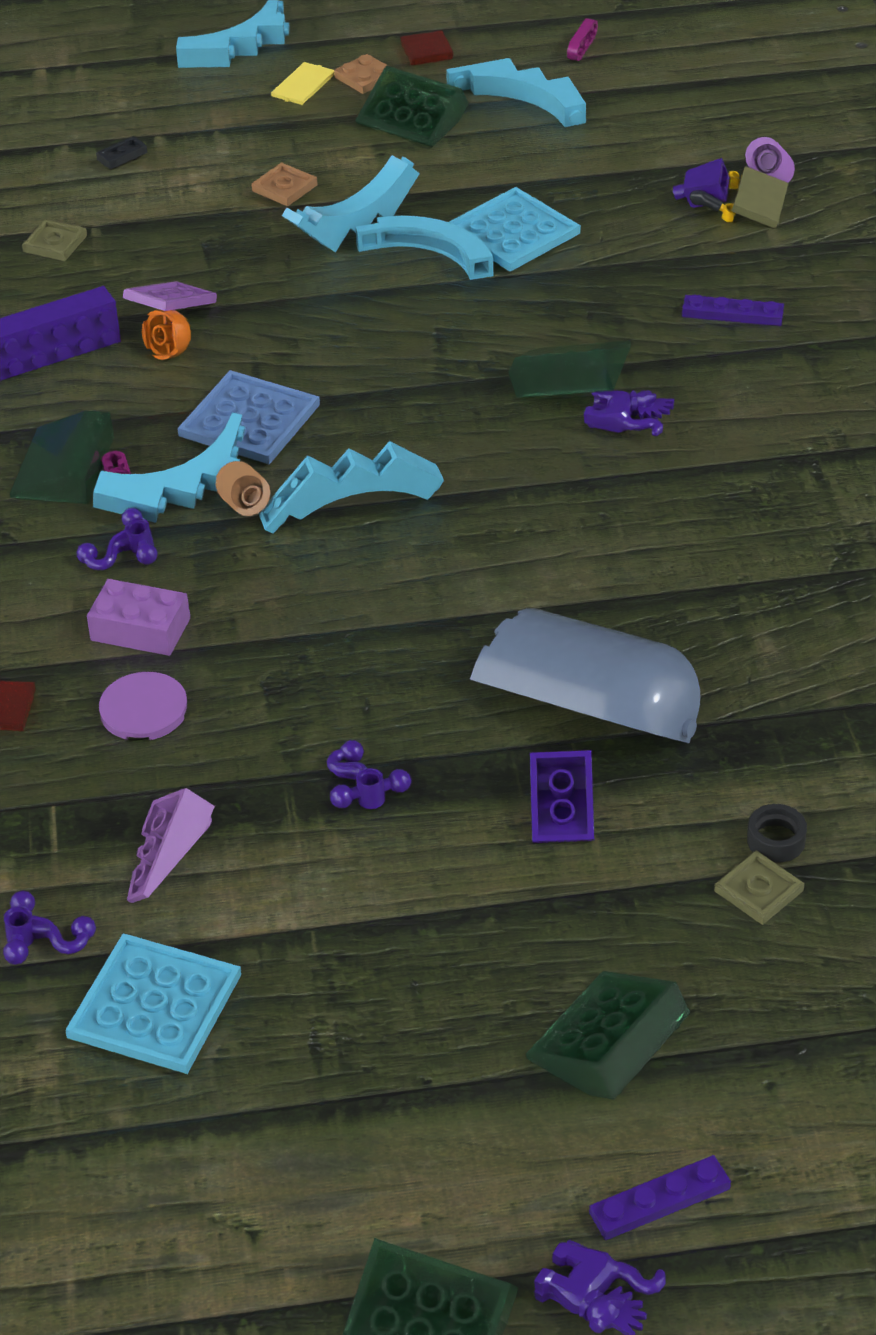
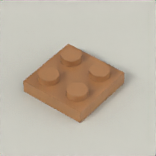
M366 54L335 69L334 77L364 94L395 79L396 70Z
M281 162L252 183V191L282 205L289 206L317 186V177Z

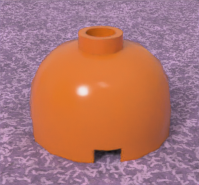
M155 310L149 312L148 315L150 316L142 324V338L145 347L151 349L155 353L152 356L159 360H166L181 355L191 341V330L186 318L175 310Z

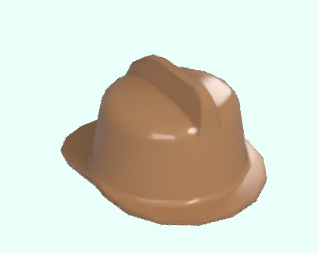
M233 461L224 465L216 476L215 485L218 494L239 514L253 516L260 513L267 506L271 495L270 485L250 465L240 461Z

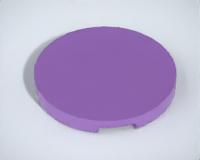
M138 672L121 677L105 689L99 701L100 717L105 728L115 736L126 740L129 737H149V740H153L169 734L183 722L187 709V696L183 686L174 678L157 672Z

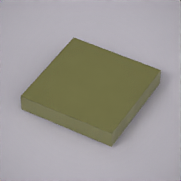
M44 220L22 244V249L25 253L66 261L86 238L87 230L78 226Z
M756 850L715 883L714 891L763 925L802 893L805 883Z

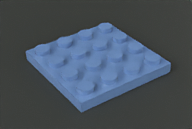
M230 370L178 427L179 437L211 446L225 429L232 412L241 414V426H245V433L242 442L237 441L236 447H239L238 455L270 464L319 407L320 399L316 395Z

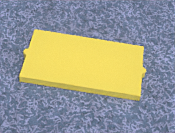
M304 62L271 92V96L283 99L285 102L290 101L303 105L334 76V70L322 67V65Z

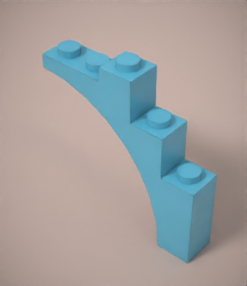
M268 0L264 7L253 17L229 29L199 36L178 37L176 45L178 68L230 67L231 59H234L235 56H257L258 47H262V44H285V37L289 36V22H285L283 1Z
M232 412L225 429L216 441L200 455L182 465L147 474H119L100 471L93 492V507L122 514L127 508H137L142 513L144 519L156 523L159 513L164 514L167 503L194 509L197 499L202 500L205 489L217 492L215 483L220 469L227 463L240 461V459H237L239 447H236L237 441L242 442L245 433V426H241L242 415Z

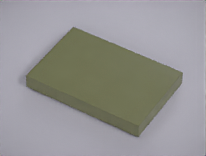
M745 166L731 211L776 228L788 183Z

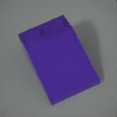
M591 750L530 753L532 843L594 841Z

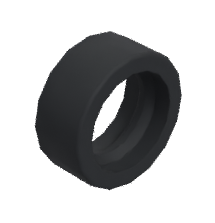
M775 803L763 805L754 810L749 817L747 844L752 852L757 850L773 862L791 861L798 857L805 848L807 823L804 816L795 808ZM776 825L790 829L795 836L787 840L777 841L764 837L758 831L766 826Z

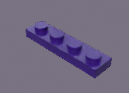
M685 295L682 317L782 326L784 303Z
M712 1155L589 1205V1214L606 1241L730 1190L731 1180L715 1155Z

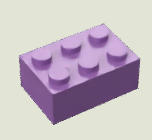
M107 579L87 614L91 641L168 656L173 652L190 620L187 593Z

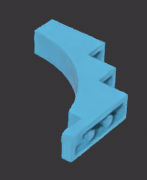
M510 58L446 69L447 90L449 93L471 89L474 95L514 98L534 104L548 111L564 127L586 123V103L569 77L547 80L539 67L517 71Z
M392 155L377 176L348 199L324 207L306 206L303 211L297 209L294 212L286 208L282 216L314 240L336 253L349 230L356 233V226L371 224L376 215L380 217L394 216L420 173L412 168L414 163L402 156L400 160Z
M391 441L385 445L373 460L348 448L333 467L307 455L272 496L265 509L258 514L264 529L274 534L280 525L285 523L289 515L301 520L326 504L355 494L374 491H396L416 495L428 500L440 488L444 479L436 464Z

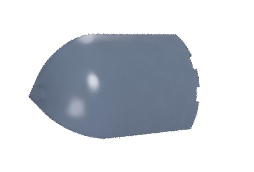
M526 608L519 610L518 615L513 619L506 618L494 630L496 637L490 646L484 645L470 680L686 743H690V739L697 727L696 719L700 706L699 682L694 668L681 652L660 642L540 609Z

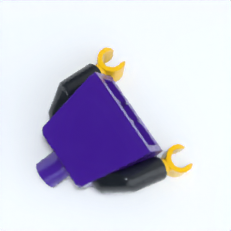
M722 158L700 165L686 172L684 184L673 186L674 197L676 200L687 197L690 206L693 208L707 206L716 212L720 210L723 212L722 219L724 221L733 222L736 213L731 211L733 203L725 205L722 203L727 201L728 188L738 189L739 173L736 171L728 173Z

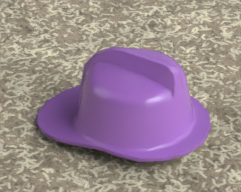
M768 137L757 138L747 147L745 157L749 168L787 183L793 178L795 171L794 162L774 139Z

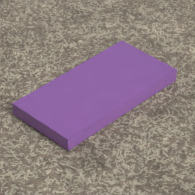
M174 281L124 289L123 298L163 311L216 303L217 294Z

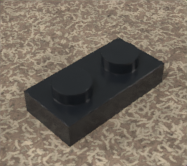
M132 136L96 152L97 161L111 170L146 154L147 145L135 136Z

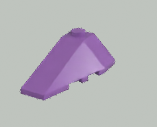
M187 788L152 802L141 835L146 837L145 844L138 848L136 855L141 858V862L132 873L127 901L134 903L148 898L210 827L214 805Z

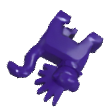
M594 386L592 390L594 405L593 407H586L584 423L591 428L615 433H622L626 430L641 431L650 428L652 429V436H658L663 433V423L658 418L661 419L662 414H670V410L674 409V399L656 398L657 395L649 390H642L638 393L632 390L628 393L618 390L602 391L600 386ZM638 414L640 419L631 418L632 415L635 417Z
M568 1240L567 1243L562 1242L557 1245L552 1253V1263L560 1267L564 1265L571 1266L573 1270L567 1277L551 1269L542 1268L534 1280L535 1299L543 1303L552 1299L570 1312L578 1314L579 1317L589 1321V1327L595 1333H602L605 1329L615 1328L624 1335H636L632 1329L643 1330L642 1323L637 1320L647 1319V1314L638 1310L643 1308V1302L641 1300H632V1292L623 1294L621 1286L607 1295H604V1293L616 1279L627 1282L636 1292L645 1295L659 1293L666 1284V1275L663 1270L658 1269L652 1279H644L636 1268L624 1262L614 1260L608 1253L587 1248L579 1243Z

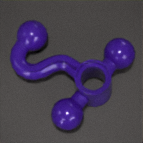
M127 508L121 517L125 529L112 537L107 547L106 556L103 559H96L98 557V550L91 543H82L77 548L76 556L81 563H85L93 570L100 571L112 567L117 554L122 551L131 550L136 554L137 560L144 565H151L155 562L158 552L154 547L148 521L143 518L142 513L137 508Z
M356 740L345 742L341 749L333 751L326 761L327 768L336 776L356 779L357 786L349 788L346 785H337L331 790L330 801L337 808H346L354 799H358L361 807L376 809L384 804L385 791L392 790L396 793H403L411 786L410 774L403 769H396L389 774L388 778L383 779L381 771L367 768L363 763L358 762L363 757L364 749Z
M18 891L13 894L10 900L11 908L4 914L7 943L3 949V956L10 964H21L28 957V946L33 943L34 939L49 938L51 945L60 953H77L94 936L96 924L88 916L77 917L71 925V932L75 939L73 941H65L53 922L49 919L32 915L35 907L34 896L28 891Z

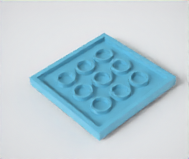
M517 187L449 221V223L471 232L483 241L491 251L493 261L510 272L579 235L581 225Z
M123 933L65 1030L66 1036L71 1040L188 1074L241 977V967Z

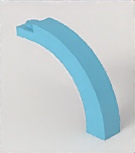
M419 216L378 217L375 224L356 226V244L359 252L387 247L422 248L451 258L465 270L470 280L493 276V255L489 248L477 236L452 223Z

